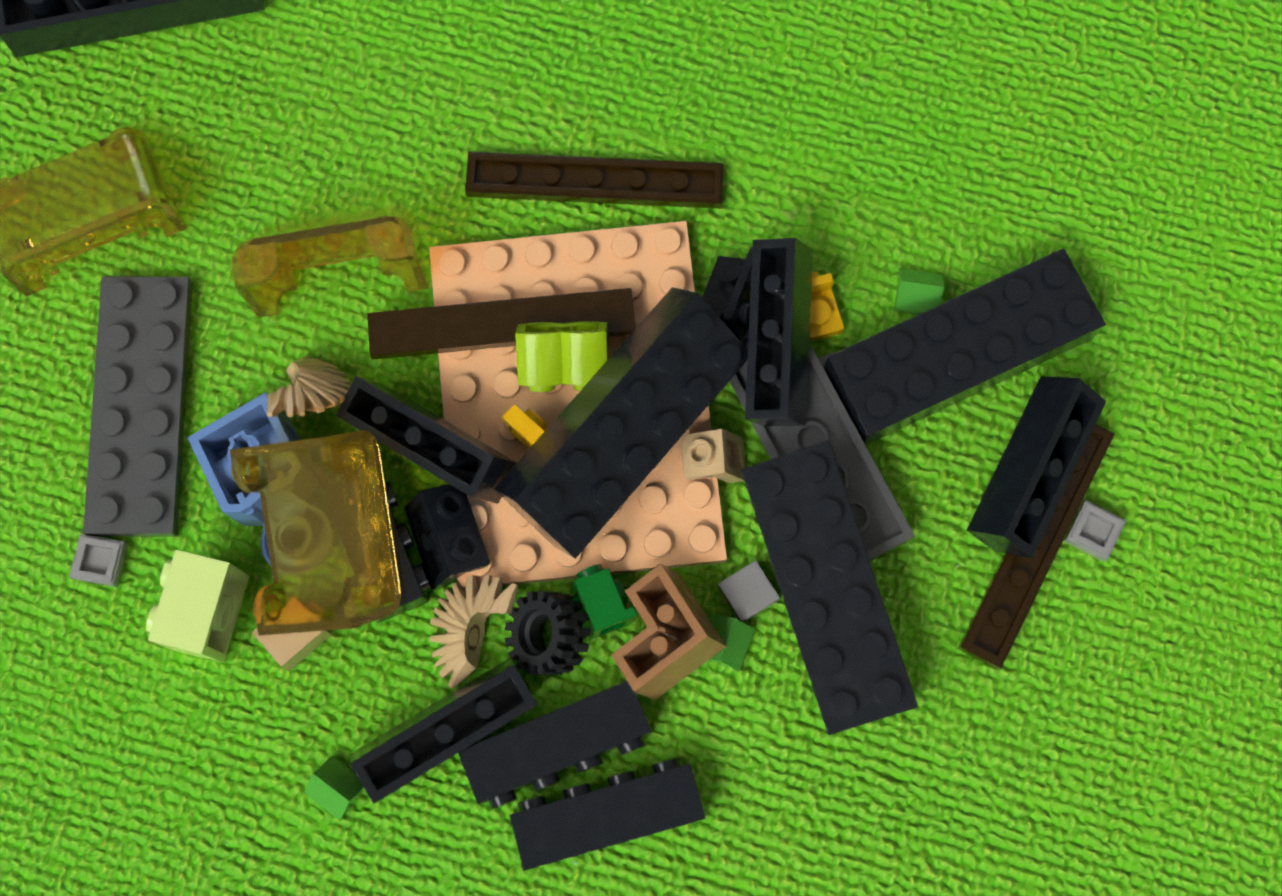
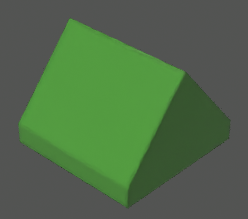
M899 269L894 311L919 315L941 305L945 288L943 274Z
M712 613L710 621L727 647L709 659V661L740 672L755 629L736 618Z
M331 756L312 774L304 794L339 821H342L365 788L352 769L336 757Z

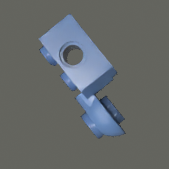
M265 392L187 438L222 512L243 526H263L261 548L263 556L269 565L283 574L300 575L314 570L325 560L331 549L333 533L327 516L320 508L309 503L310 498L320 484L314 466L286 412L282 411L274 417L267 416L268 394ZM307 533L304 545L294 550V543L297 537Z

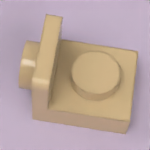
M724 429L682 436L685 478L694 480L715 477L728 483L744 481L741 472L742 469H745L743 437Z

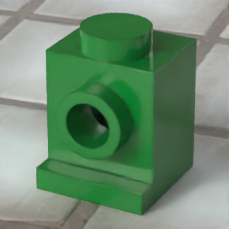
M597 564L576 574L578 579L574 580L569 593L574 596L573 600L580 601L583 605L579 612L587 613L589 621L584 622L583 627L591 628V636H587L589 640L626 627L633 622L637 616L634 607L625 609L624 604H627V596L624 587L618 578L612 579L608 568L603 570L602 565Z

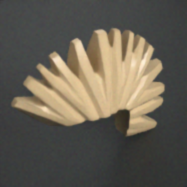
M309 356L301 357L291 362L286 369L292 384H289L287 388L282 386L276 392L268 394L267 416L274 417L282 411L286 412L287 417H293L295 413L298 416H305V410L316 413L325 412V408L336 407L339 403L345 401V396L350 388V381L346 379L344 372L338 371V367L330 362L318 358L309 359Z
M485 575L479 588L475 576H470L466 580V591L456 582L452 585L453 591L446 589L444 592L448 600L442 597L438 599L446 610L434 607L433 612L439 618H431L430 624L447 630V633L429 637L432 642L446 645L432 652V658L441 657L435 663V667L445 665L439 672L442 678L452 674L448 684L451 689H454L477 668L485 636L486 618L492 613H512L518 588L517 584L512 583L502 592L501 577L496 576L493 580L492 575Z

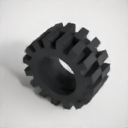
M546 591L526 593L527 597H520L516 601L519 608H513L512 613L508 614L514 618L513 622H506L505 630L511 631V637L505 638L506 646L514 647L508 653L511 660H519L516 667L520 670H527L526 673L532 675H563V673H570L574 670L573 665H580L583 661V658L578 653L587 652L589 644L583 642L584 636H591V628H583V623L589 621L587 613L579 612L583 605L580 601L573 600L574 596L570 594ZM549 618L552 626V638L546 649L543 641V628L546 620Z

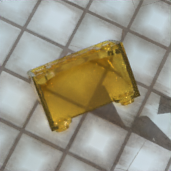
M130 127L119 128L103 140L12 178H0V269L3 276L26 297L47 288L43 276L46 272L51 276L59 274L57 264L134 231L141 238L149 235L147 228H162L167 237L187 229L151 142L142 131L133 130Z
M390 206L266 227L254 232L236 248L232 256L235 287L258 318L278 315V303L281 297L287 291L298 290L295 270L376 256L379 259L383 276L389 274L398 276L404 282L407 292L429 289L419 227L414 214L402 206Z
M361 430L230 449L231 473L234 481L245 493L260 492L274 583L260 588L253 602V614L256 619L258 636L353 629L396 612L401 598L400 581L380 449L376 438L371 432Z

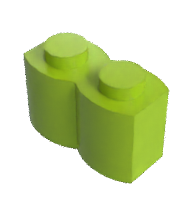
M535 322L518 324L515 336L518 385L528 386L532 392H549L555 389V385L561 384L573 385L574 390L581 391L608 360L607 322Z

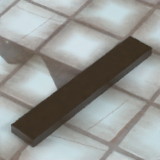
M468 152L465 193L466 197L721 209L723 163Z
M631 288L367 313L369 349L372 360L516 346L515 332L517 326L524 323L607 322L608 337L630 335L636 329Z
M1095 424L1033 558L1004 553L959 644L958 649L997 670L1002 668L1111 443L1114 433Z

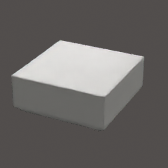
M1085 500L1082 502L1064 542L1104 562L1108 560L1126 520Z
M80 534L69 578L117 588L128 544L122 541Z
M757 561L752 562L717 585L738 620L743 623L780 600V597Z

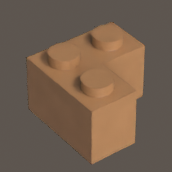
M660 563L625 590L647 628L611 655L635 693L656 700L727 647L681 575Z

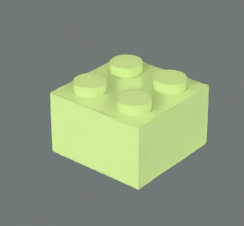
M175 550L173 559L166 561L161 572L160 585L164 588L159 604L151 608L147 618L146 630L150 632L147 641L173 651L224 663L250 576L228 562Z

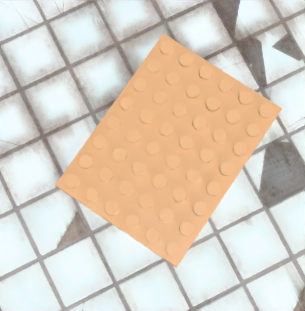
M687 221L429 247L434 307L631 288L636 328L672 287L695 292ZM629 335L608 337V359ZM516 346L438 353L444 420L516 462L529 449L504 428L502 416L515 404L523 412L528 408L533 410L549 427L580 392L574 390L573 385L566 384L555 385V389L549 392H532L528 386L518 385ZM709 405L683 435L711 430ZM680 438L576 559L554 547L504 498H501L499 504L474 499L467 495L490 564L483 569L464 573L458 578V583L466 590V580L470 576H475L479 588L485 575H492L493 580L496 576L501 577L502 586H509L512 583L519 585L577 578V573L597 564H601L603 570L608 568L610 574L613 575L650 571L660 563L668 568L725 563L727 555L718 480L715 477L694 480L684 477Z

